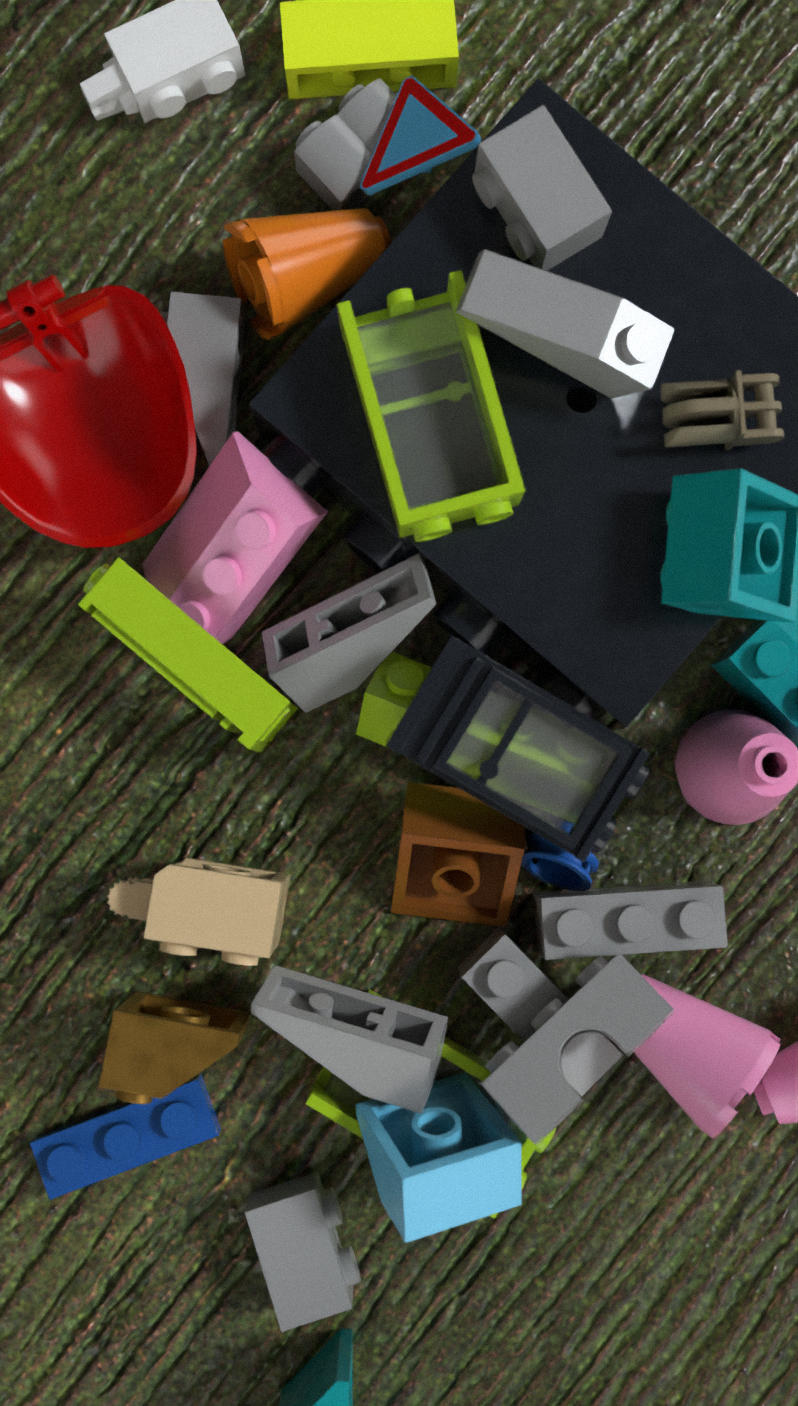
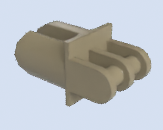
M737 370L730 379L661 384V401L674 403L662 410L663 425L668 428H676L664 435L665 448L725 444V450H731L734 446L770 444L783 440L784 430L777 428L776 414L782 412V406L780 401H774L773 390L774 387L779 385V375L775 373L741 375V370ZM754 391L755 402H744L743 392ZM745 418H756L757 429L746 430Z

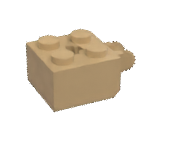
M186 858L181 862L169 864L155 874L154 879L142 878L140 880L138 877L134 879L129 877L127 881L121 880L120 883H114V887L109 889L110 893L107 895L109 901L107 904H110V910L115 911V915L120 914L121 917L128 915L130 919L146 921L144 939L161 941L159 950L162 952L195 956L197 955L198 948L222 951V961L238 965L255 966L258 965L259 957L270 958L280 943L291 874Z

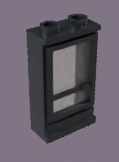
M449 634L443 644V650L426 678H423L415 691L412 702L396 729H392L388 736L386 747L398 754L404 755L574 855L580 861L585 862L591 850L597 853L600 852L611 838L617 823L611 817L624 796L632 799L644 784L649 773V767L644 763L650 753Z

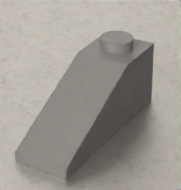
M487 250L479 252L456 309V312L611 399L652 389L675 330L623 298Z
M171 292L169 311H161L160 314L176 342L186 370L191 392L195 430L210 466L231 434L236 432L247 316L241 298Z
M418 553L262 631L269 677L305 713L357 689L436 605L425 560Z
M500 927L458 966L461 978L525 1042L537 1031L530 1023L543 1008L556 998L563 1005L570 1000ZM597 1033L580 1035L569 1043L563 1054L562 1069L569 1085L583 1096L623 1054L604 1035Z
M274 965L251 1004V1013L361 1095L422 1114L439 1071L448 1017Z

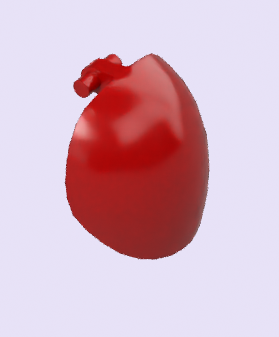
M54 274L34 284L31 280H26L7 290V298L0 301V329L2 330L20 320L21 323L0 335V503L35 531L64 544L84 548L113 547L148 535L171 519L186 500L194 479L197 454L193 407L186 370L176 342L157 308L143 294L126 286L105 285L74 295L56 304L52 303L64 298L65 292Z

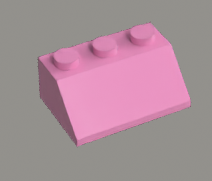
M233 432L143 562L142 567L145 578L216 640L224 644L233 638L328 511L298 484L276 469L270 460L240 432Z

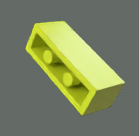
M295 0L280 2L284 66L289 99L346 95L357 85L362 84L365 87L379 78L393 92H398L403 80L409 76H414L428 89L456 87L459 52L454 0Z

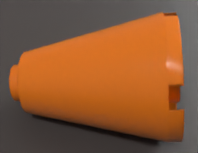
M366 208L237 219L225 224L224 230L233 236L222 240L226 266L236 296L241 298L242 302L249 300L252 303L258 316L248 320L254 330L262 338L268 340L281 336L355 285L390 245V236L384 221L379 216L374 217Z

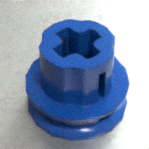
M551 813L548 821L570 833L575 824ZM536 833L527 836L526 845L528 850L524 851L521 866L527 872L543 882L558 888L571 891H586L591 888L592 879L589 874L597 871L599 861L593 853L590 852L585 862H582L575 858L574 855ZM533 858H537V862L535 864L532 861Z

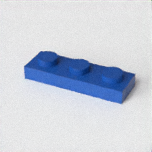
M202 1074L191 1078L162 1099L153 1097V1101L148 1104L123 1103L36 1136L30 1142V1146L49 1200L217 1137L220 1134L221 1127Z

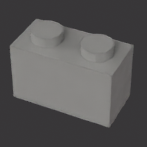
M544 105L479 143L475 173L472 176L475 189L482 202L489 209L495 206L508 225L506 226L508 241L522 261L529 259L534 267L548 271L602 238L612 210Z
M314 1172L251 1193L245 1209V1215L281 1332L352 1309L353 1287L361 1282L351 1245L342 1248L335 1226L342 1224L343 1221L339 1202L333 1187L324 1190L319 1173Z

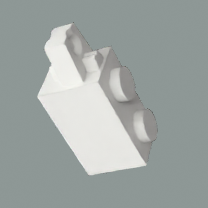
M174 0L104 33L113 58L103 64L104 70L81 82L80 87L97 121L125 111L126 115L139 112L144 123L157 117H171L181 111L185 104L208 93L219 94L228 90L234 85L236 80L245 76L239 43L218 1Z

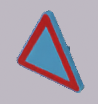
M409 76L403 80L361 180L360 188L366 195L370 196L419 173H431L433 167L475 149L481 143V137L471 125L414 76Z

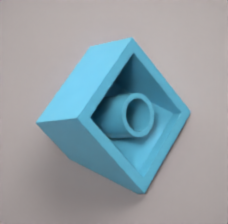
M467 1072L435 1081L422 1114L376 1099L355 1104L356 1116L381 1203L405 1243L522 1205L521 1142Z

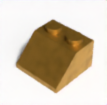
M137 991L113 1012L99 1087L116 1090L115 1097L117 1099L134 1104L151 1103L153 1097L162 1099L236 1048L250 1025L252 1013Z

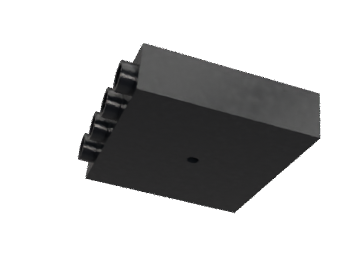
M538 78L483 141L542 105L546 107L612 210L602 238L549 269L547 272L623 298L675 329L652 389L611 399L478 325L524 484L525 494L520 504L512 507L514 514L506 519L486 525H477L475 517L452 523V532L423 542H416L414 534L399 538L359 391L340 330L337 305L252 399L249 406L260 436L266 440V443L259 450L269 459L274 467L298 484L312 498L322 488L356 518L341 536V539L368 567L378 574L419 553L425 560L430 582L447 596L431 614V617L448 635L454 636L487 657H490L502 643L537 673V676L531 683L610 730L616 731L625 729L631 724L722 617L698 614L661 603L663 588L660 576L666 558L668 536L666 509L671 499L673 476L743 469L798 495V295ZM478 146L340 300L339 303L350 300L354 317L387 309L388 294L398 289L410 288L414 301L446 293L449 273L462 270L465 283L467 284L478 254L483 250L533 266L529 259L522 261L516 255L506 235V226L508 225L496 206L489 209L482 202L475 189L472 176L475 173ZM459 353L371 377L380 407L447 389V386L452 382L468 383ZM737 370H741V375L763 373L779 375V385L774 387L773 390L774 401H780L782 406V412L776 414L777 428L784 430L783 440L770 444L734 446L731 450H725V444L665 448L664 435L676 428H668L663 425L662 410L674 403L661 401V384L730 379ZM754 391L743 392L744 402H755ZM471 393L464 395L463 399L458 403L444 400L383 417L408 507L497 483ZM745 418L746 430L757 429L756 418ZM535 703L532 706L535 709L553 715ZM553 715L567 729L575 728L574 726L570 725L569 723L565 722L559 717Z

